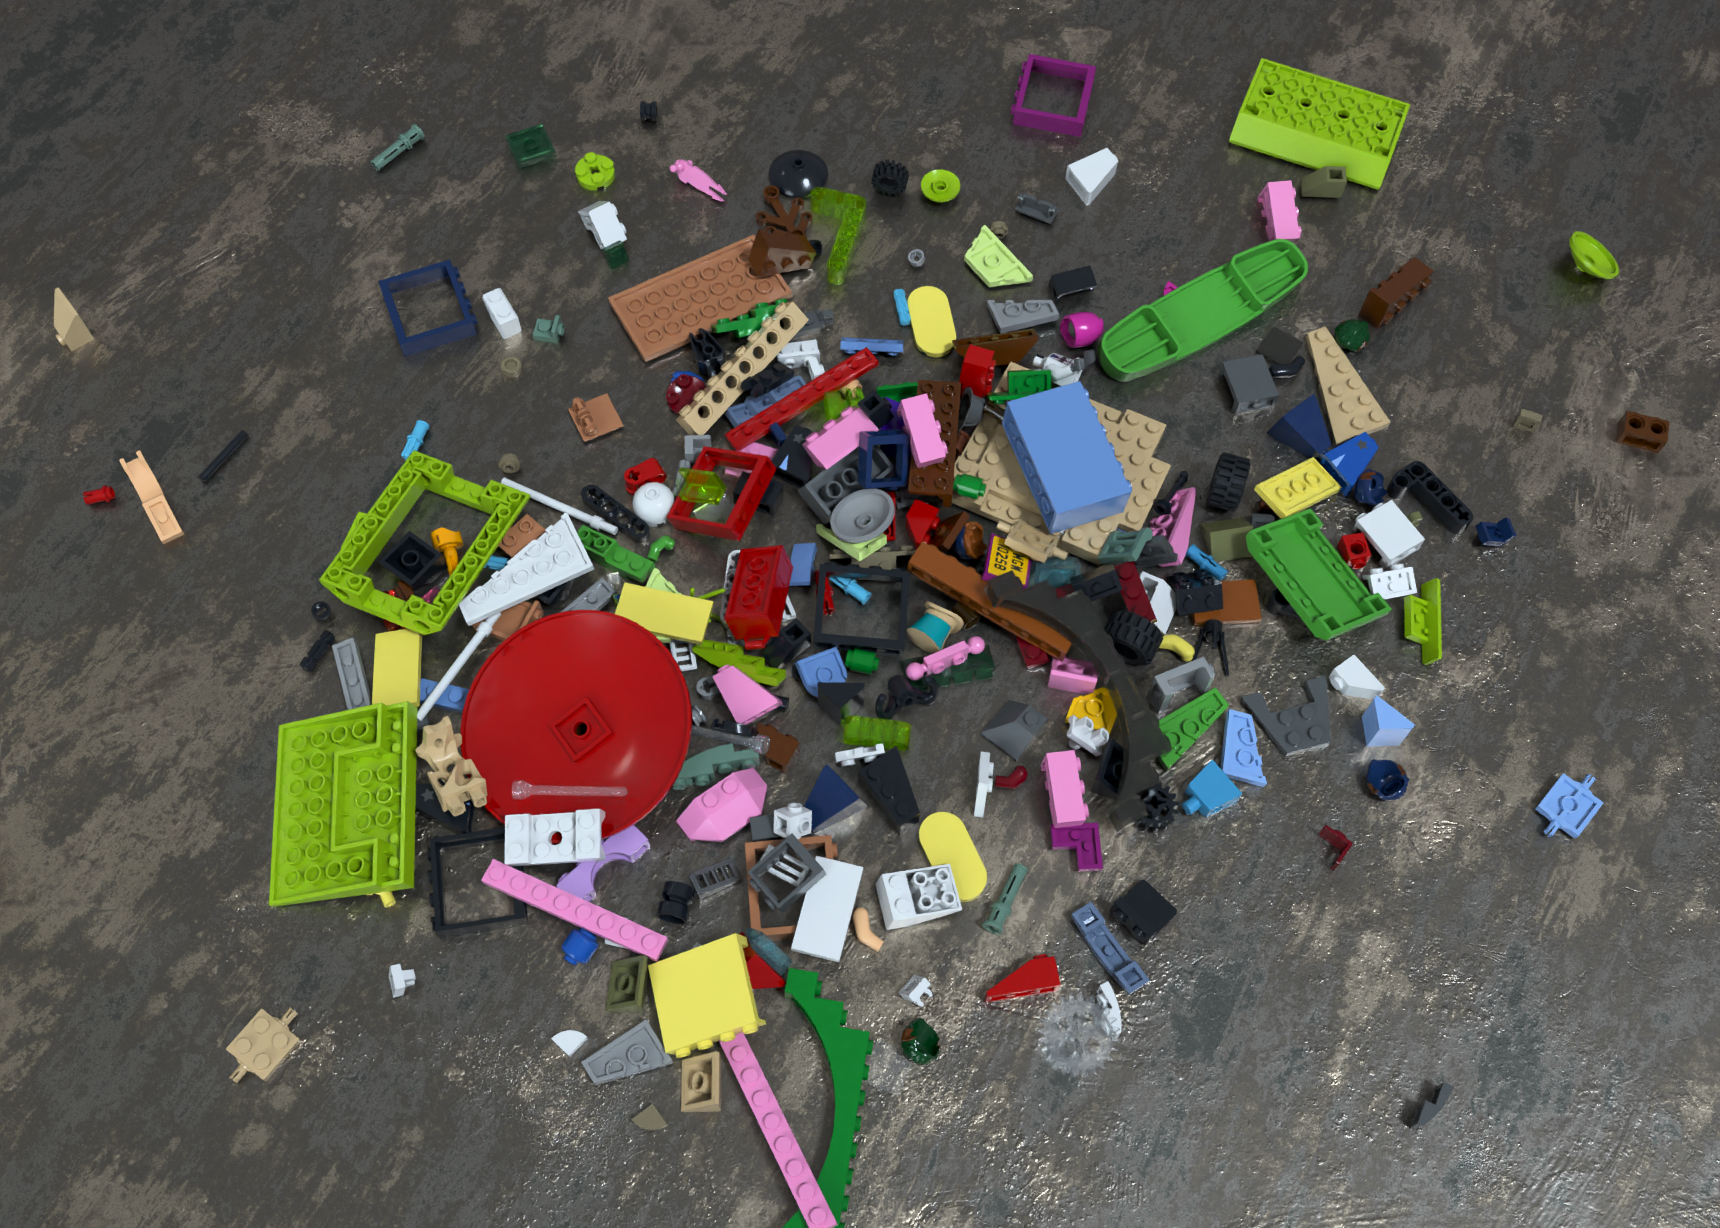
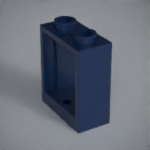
M901 429L860 431L858 484L865 489L885 487L886 489L896 490L899 486H907L909 434ZM897 444L895 477L871 479L873 445Z

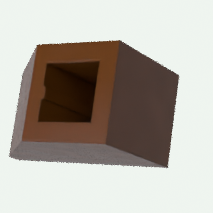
M758 723L756 726L757 736L766 764L787 774L800 752V743L792 735L779 733L772 725Z

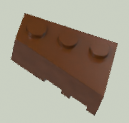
M758 229L748 260L760 277L810 268L816 252L803 235L786 233L784 236L779 235L778 232L772 231L769 234Z

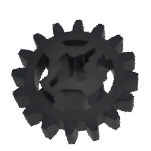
M1152 780L1148 782L1147 786L1140 783L1139 790L1133 788L1132 795H1129L1127 800L1130 803L1127 806V811L1132 812L1129 817L1130 820L1137 819L1135 826L1139 827L1143 824L1144 831L1146 832L1149 827H1152L1154 833H1157L1159 827L1163 831L1166 830L1168 827L1167 823L1172 825L1175 821L1173 817L1176 818L1179 813L1176 810L1179 802L1173 801L1176 793L1169 794V786L1165 789L1161 788L1162 782H1158L1157 786L1153 785ZM1146 794L1145 799L1138 801L1141 796ZM1165 812H1168V814L1165 817L1160 819L1161 814H1165Z

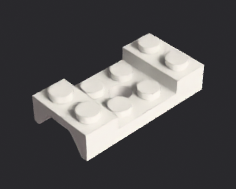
M601 809L576 810V812L505 815V864L514 867L605 860V853L601 844V824L605 818V811ZM560 832L562 834V841L558 845H553L551 842L553 834Z

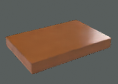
M1255 580L1220 581L1222 583L1223 609L1192 614L1194 626L1204 625L1205 621L1211 619L1219 620L1222 624L1260 623L1262 617Z

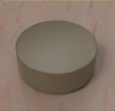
M514 356L504 358L500 364L503 375L508 378L519 376L523 370L520 359Z

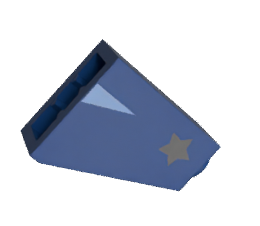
M1365 431L1325 453L1320 464L1341 485L1340 491L1346 497L1356 485L1360 475L1368 467L1379 447L1376 441Z

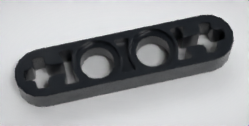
M590 484L582 489L583 503L610 524L618 527V530L634 542L644 543L650 538L649 525L598 486ZM595 493L596 499L592 496L588 498V494L593 495ZM605 504H612L614 506L611 511L605 512L602 510ZM621 516H628L630 518L625 524L618 522ZM635 528H636L637 530H639V531L644 530V534H642V533L636 534Z

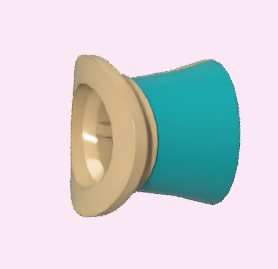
M926 601L924 615L906 629V635L916 646L933 654L943 649L949 634L959 632L964 622L957 614Z

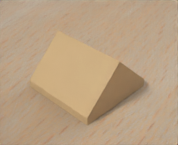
M715 1051L682 1060L681 1112L721 1111V1056L719 1052Z

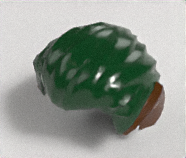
M1355 319L1342 321L1335 328V339L1339 347L1352 350L1353 352L1366 348L1370 339L1368 323Z
M917 1018L904 1029L901 1037L903 1053L917 1065L930 1064L938 1058L941 1047L937 1046L940 1040L937 1033L923 1018Z

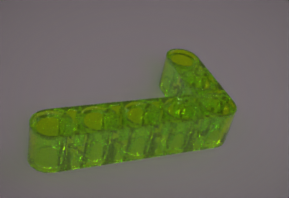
M815 187L810 192L811 210L817 214L842 219L827 262V280L833 285H838L844 282L866 219L867 201L859 195L824 187Z

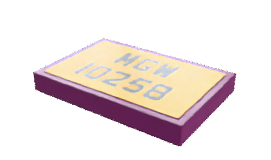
M991 533L982 579L1025 594L1028 588L1031 567L1030 556L1022 552L1013 551L1004 544L1006 538Z

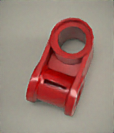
M649 458L643 463L625 471V489L629 494L634 495L646 483L665 482L667 475L656 458Z

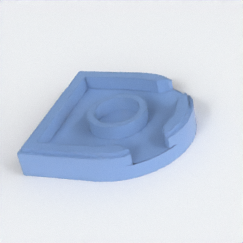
M837 647L795 662L805 688L817 698L818 682L846 683L847 671Z

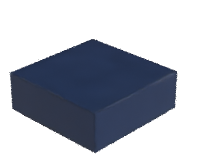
M775 422L770 425V438L777 448L780 449L787 437L778 423Z

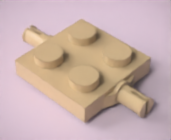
M1000 520L996 529L1008 533L1005 545L1009 546L1013 551L1022 552L1030 556L1034 561L1045 563L1050 556H1055L1065 561L1068 556V552L1057 548L1059 538L1021 520L1012 526Z
M290 1007L278 1019L272 1017L261 1008L226 1048L228 1052L236 1057L240 1064L229 1077L238 1083L246 1072L249 1071L255 1073L266 1082L301 1042L288 1027V1024L298 1013Z

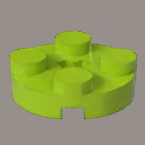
M593 152L586 153L584 158L580 159L575 166V175L578 183L588 190H598L597 187L602 186L604 188L608 187L615 178L613 161L606 156ZM598 170L599 173L595 172L594 174H592V171Z

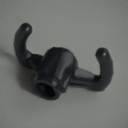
M903 675L891 677L887 687L891 696L884 711L887 697L883 693L879 694L875 704L877 717L881 722H889L893 719L896 712L903 707H909L917 702L926 705L933 704L939 694L937 681L931 675L925 676L924 680L930 687V692L926 693L913 687Z

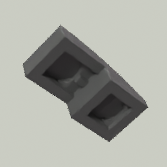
M1446 1082L1436 1086L1431 1102L1425 1100L1418 1105L1410 1128L1416 1130L1434 1118L1445 1105L1454 1086Z

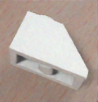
M1352 655L1334 668L1328 678L1332 686L1346 696L1374 699L1376 696L1380 697L1385 690V687L1355 655Z

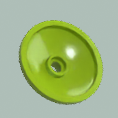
M1580 231L1574 232L1569 237L1570 251L1580 271L1601 279H1614L1619 274L1616 260L1595 238Z

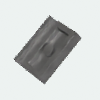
M1164 535L1153 536L1150 541L1145 543L1140 556L1134 562H1136L1137 568L1173 563L1177 561L1178 554L1173 552V547Z

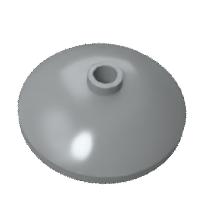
M862 489L846 496L837 504L831 515V528L840 540L848 543H862L872 540L881 535L893 521L895 505L892 498L882 490Z

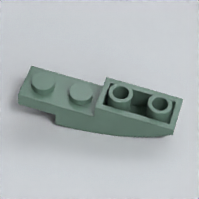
M733 743L696 754L684 761L683 767L671 788L681 790L689 785L706 786L710 782L715 781V772L725 774L733 769L742 768L746 770L760 765L758 748L734 752Z

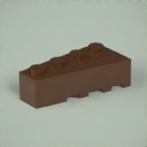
M1416 257L1412 258L1401 266L1397 273L1393 272L1387 281L1382 280L1378 284L1377 289L1373 287L1369 290L1358 315L1377 329L1383 324L1387 325L1393 319L1396 312L1400 313L1403 311L1409 300L1412 302L1416 299L1421 289L1426 290L1432 282L1430 278L1434 271Z

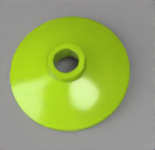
M933 170L922 178L921 190L932 201L947 202L959 194L960 181L950 171Z

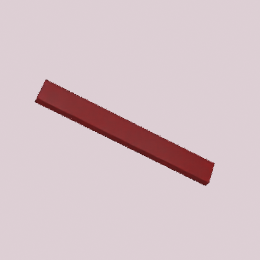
M867 347L727 432L724 434L725 438L733 449L739 452L768 434L771 424L777 422L781 426L879 365L878 360Z

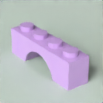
M634 825L609 837L607 840H602L601 844L605 853V860L578 862L574 870L560 877L556 887L591 902L596 897L594 879L598 870L606 863L614 860H625L634 863L650 848L649 840Z

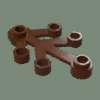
M772 185L765 187L763 191L764 200L768 204H772L779 217L760 211L756 214L757 224L765 225L770 223L784 227L788 231L785 232L777 230L774 226H767L764 229L765 233L774 231L778 232L779 235L785 236L786 233L803 235L807 238L805 230L813 222L810 212H803L798 228L794 226L798 212L804 209L803 199L794 198L791 210L787 214L779 201V189Z

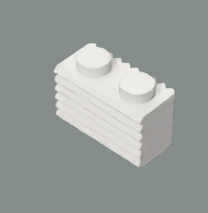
M497 288L482 296L486 311L503 339L522 331L518 316L501 288Z

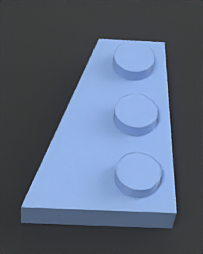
M1229 709L1226 712L1220 768L1230 779L1264 787L1267 785L1261 769L1262 759L1257 751V737L1252 715Z

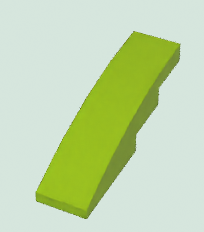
M704 639L702 645L696 644L692 647L694 653L720 668L725 665L738 667L759 683L777 687L786 678L785 669L765 666V658L745 655L744 646Z

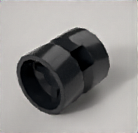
M677 881L665 882L662 892L664 900L659 902L656 916L665 922L679 925L686 924L690 913L688 905L693 902L695 889L688 884Z

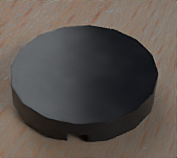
M714 719L711 725V729L716 732L743 740L755 741L758 734L756 729H752V732H750V728L747 725L729 720H723L721 724L719 719Z

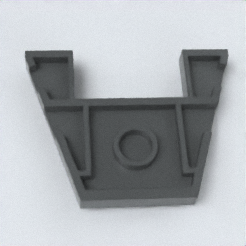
M1325 676L1305 681L1304 686L1311 700V703L1270 713L1262 692L1241 697L1242 705L1251 711L1252 717L1265 728L1266 734L1284 756L1321 748L1330 744L1327 681Z

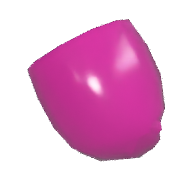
M1092 312L1074 313L1066 315L1062 319L1059 331L1070 348L1084 347L1093 344L1100 338L1104 330V321ZM1070 321L1074 327L1075 338L1069 333L1068 325Z

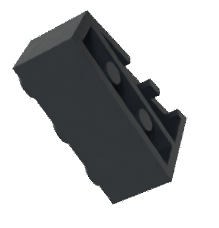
M896 745L859 770L858 782L898 834L901 835L919 823L920 811Z

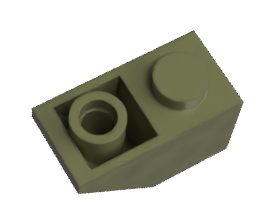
M1325 166L1301 178V196L1341 198L1347 184L1346 167Z

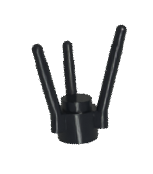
M1207 620L1204 623V629L1199 631V638L1194 649L1195 654L1191 661L1197 659L1204 638H1206L1207 642L1212 643L1214 650L1217 649V642L1219 641L1224 673L1228 676L1229 668L1224 642L1225 633L1222 632L1223 624L1219 620Z

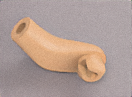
M863 907L856 908L852 913V919L858 940L868 947L879 951L884 941L872 932L868 911Z

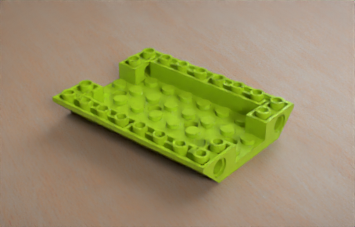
M1261 58L1239 111L1229 142L1314 170H1319L1325 166L1346 167L1347 180L1379 190L1410 104ZM1302 103L1308 104L1309 107L1303 106ZM1339 115H1344V116H1346L1347 118H1346V119H1343V118L1339 117Z

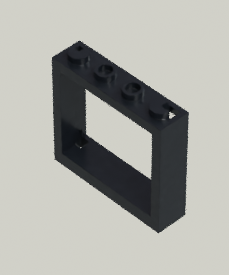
M834 562L820 564L813 648L831 649L837 647L838 650L843 651L856 648L877 654L903 656L906 639L910 572L904 571L902 568L885 570L879 566L862 568L857 564H848L847 566H840ZM826 576L901 582L898 640L821 633Z
M505 827L430 838L427 858L429 862L431 861L432 870H428L430 885L433 884V893L429 894L431 908H434V916L431 917L433 931L440 938L529 925L527 903L514 897L515 915L447 925L442 852L505 843ZM524 866L512 867L524 873Z

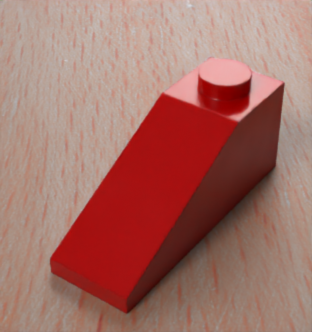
M1047 954L1034 956L1032 960H1029L988 990L984 998L985 1003L1057 992L1061 984L1055 956L1048 957Z

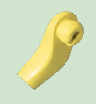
M1163 635L1160 649L1176 652L1185 662L1193 659L1195 650L1192 645L1177 635Z

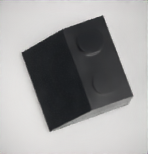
M410 531L378 561L381 566L412 588L433 583L447 569L443 555Z

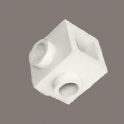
M789 803L786 807L774 810L775 834L787 838L793 833L797 839H800L801 836L811 833L812 811L803 807L802 804Z

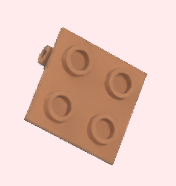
M607 393L586 402L579 397L574 398L572 407L568 408L584 442L623 427V423Z
M526 514L508 530L498 546L502 549L501 553L505 557L510 556L513 558L531 541L537 540L546 531Z

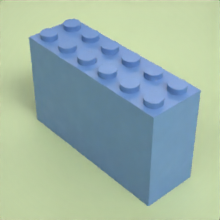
M1080 381L1007 402L1002 426L1050 534L1123 513L1132 492V486L1130 481L1125 479L1123 466L1120 461H1117L1114 455V447L1106 438L1105 427L1102 424L1100 425L1097 410L1091 405L1089 393L1086 388H1083Z

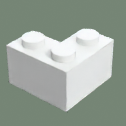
M598 201L578 211L586 230H592L600 249L607 250L627 240L625 236L627 233L621 222L619 223L616 216L618 211L610 201Z

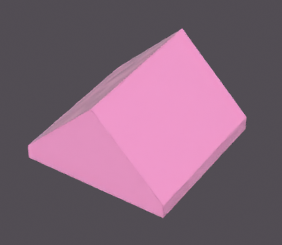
M1052 657L1047 687L1085 695L1093 693L1098 679V663L1065 657L1063 662Z

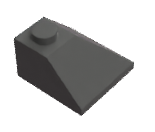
M1009 700L980 732V735L1017 762L1045 730L1048 719L1028 704Z

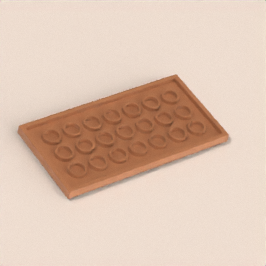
M751 235L608 297L609 304L645 362L690 343V332L696 339H699V328L713 333L711 325L717 324V319L729 318L730 321L737 320L738 315L749 314L750 316L749 309L755 308L757 303L767 302L768 305L775 304L774 300L792 297V291L780 273L759 277L750 264L748 257L755 240V235Z

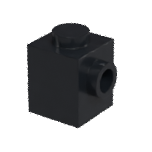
M875 390L857 403L859 408L878 429L894 418L890 410L892 408L890 402L885 397L881 398Z

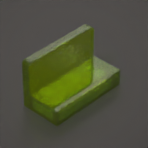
M689 468L679 469L678 472L685 480L678 495L681 500L719 505L727 487L716 472Z

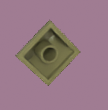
M1244 518L1200 524L1208 556H1213V560L1217 563L1253 557L1248 551L1246 535L1250 530H1253V525Z
M641 955L612 962L605 1011L633 1014L645 1013L649 982L648 965H650L647 956Z

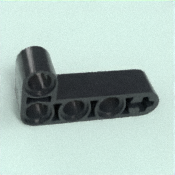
M1411 462L1396 472L1387 486L1388 495L1394 499H1401L1412 492L1453 534H1463L1473 521L1471 510L1423 462Z

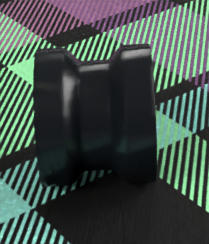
M641 101V121H646L647 119L657 121V102L646 103Z

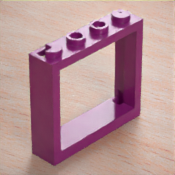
M1029 54L1027 62L1023 61L1021 73H1024V75H1020L1018 81L1020 90L1016 89L1014 101L1017 103L1012 104L1013 124L1081 137L1097 66ZM1031 71L1085 81L1077 118L1022 108Z

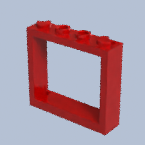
M704 446L666 518L677 530L740 541L776 471V467L768 456ZM715 465L751 470L752 473L725 524L689 518Z

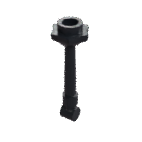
M1187 471L1180 472V476L1176 479L1175 484L1166 497L1154 499L1153 509L1159 515L1171 514L1172 503H1170V500L1179 488L1188 481L1189 473Z

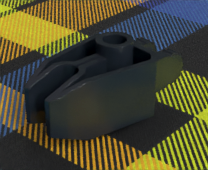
M699 328L701 340L696 339L691 332L689 333L691 351L699 373L708 374L711 378L717 375L715 370L720 369L726 362L725 350L708 331Z

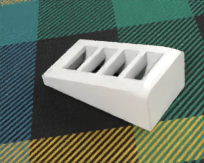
M672 639L670 643L671 654L676 662L691 660L692 663L680 665L681 671L697 670L695 653L692 651L693 643ZM688 643L689 646L683 648H675V645ZM681 652H690V655L677 657L676 654Z

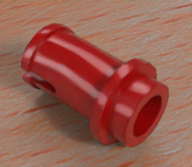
M103 485L100 489L84 491L83 496L87 497L83 498L87 505L103 501L111 502L112 499H115V492L111 486Z

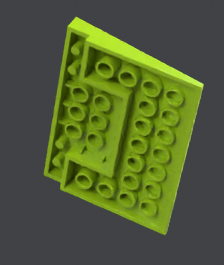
M408 701L388 706L383 703H377L279 725L269 906L277 907L414 888L418 707Z

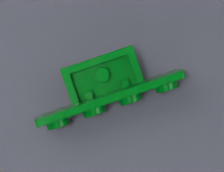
M1051 370L1007 371L1008 392L987 393V398L994 404L1005 403V400H1015L1050 390Z

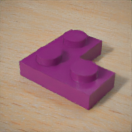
M1083 823V825L1054 828V824L1050 825L1052 850L1076 849L1078 872L1102 871L1103 863L1098 823Z

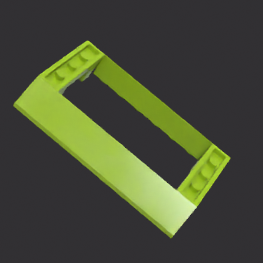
M413 450L319 581L345 604L423 635L442 631L531 496L528 493L490 480L486 488L454 476L451 464ZM425 489L491 514L481 532L432 602L433 605L415 595H411L406 602L374 589L372 578L364 576Z

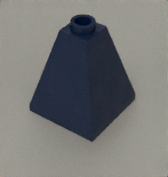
M1314 394L1285 414L1267 431L1270 436L1309 459L1314 457L1321 460L1324 454L1329 451L1328 448L1332 446Z
M828 765L822 769L804 805L805 808L812 811L811 831L814 833L868 806Z

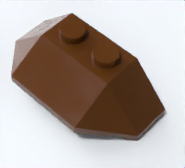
M1034 329L952 340V345L956 352L964 358L970 344L994 351L993 360L996 361V366H1008L1010 362H1020L1039 340V337Z

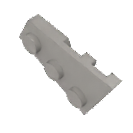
M987 300V307L1000 334L1059 320V313L1052 300H1027L1025 303H1014L1013 300H1006V303H995L994 300Z
M644 1020L581 1063L593 1083L599 1085L673 1064V1061L669 1054L665 1053V1048L648 1021Z

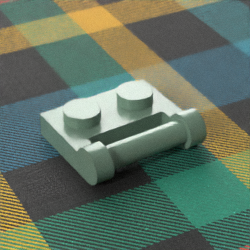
M1147 527L1141 528L1139 531H1112L1097 559L1101 564L1137 561L1145 543L1153 537L1152 530Z

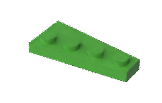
M1215 687L1140 732V736L1167 772L1228 709L1229 704Z

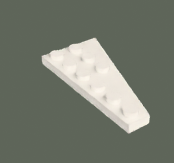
M567 512L561 516V519L555 525H550L542 536L537 540L531 541L507 562L508 565L501 571H496L488 582L483 586L477 587L460 602L459 607L468 626L594 570L593 564Z

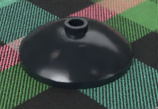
M791 150L775 158L769 169V179L771 185L776 186L779 189V193L786 197L808 198L824 188L828 179V169L825 162L818 155L806 150Z

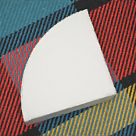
M567 1030L556 1034L551 1039L571 1057L588 1038L581 1032Z

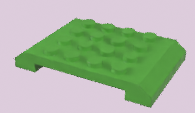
M1311 508L1250 530L1246 535L1248 551L1315 637L1326 641L1386 616L1392 610L1379 593L1370 594L1322 534L1320 529L1324 524Z

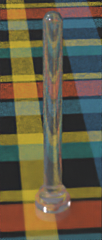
M692 725V735L748 746L754 753L765 755L770 746V738L765 735L758 734L751 738Z
M514 780L512 785V797L517 800H524L526 797H530V795L624 797L628 794V790L625 787L530 785L525 780Z

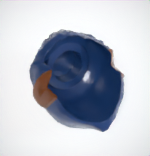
M1368 469L1360 475L1355 486V499L1358 502L1365 503L1368 506H1376L1384 502L1382 498L1388 493L1383 486L1384 477L1382 473Z
M1371 760L1366 776L1367 786L1370 791L1385 801H1396L1402 798L1406 793L1409 778L1403 767L1392 760Z

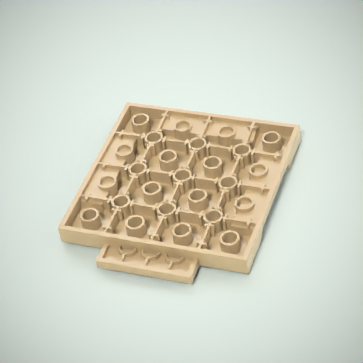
M1010 362L994 393L1008 392L1007 371L1031 369ZM1051 383V389L1059 387ZM1089 399L1091 405L1097 410L1100 425L1102 424L1105 427L1106 438L1114 447V455L1117 461H1120L1123 466L1125 479L1131 483L1132 492L1123 513L1067 529L1065 534L1061 535V532L1049 533L1003 426L998 424V420L984 413L961 457L959 456L955 462L954 481L957 474L962 475L963 473L983 478V483L987 484L985 494L976 500L957 495V492L953 491L952 503L998 523L1002 520L1012 526L1021 520L1058 538L1060 536L1057 548L1100 566L1101 562L1097 557L1110 533L1117 531V528L1128 532L1139 531L1143 527L1154 504V499L1157 497L1171 465L1153 458V455L1164 435L1167 425L1127 409L1123 413ZM1005 400V403L996 405L1005 410L1007 402L1012 400Z

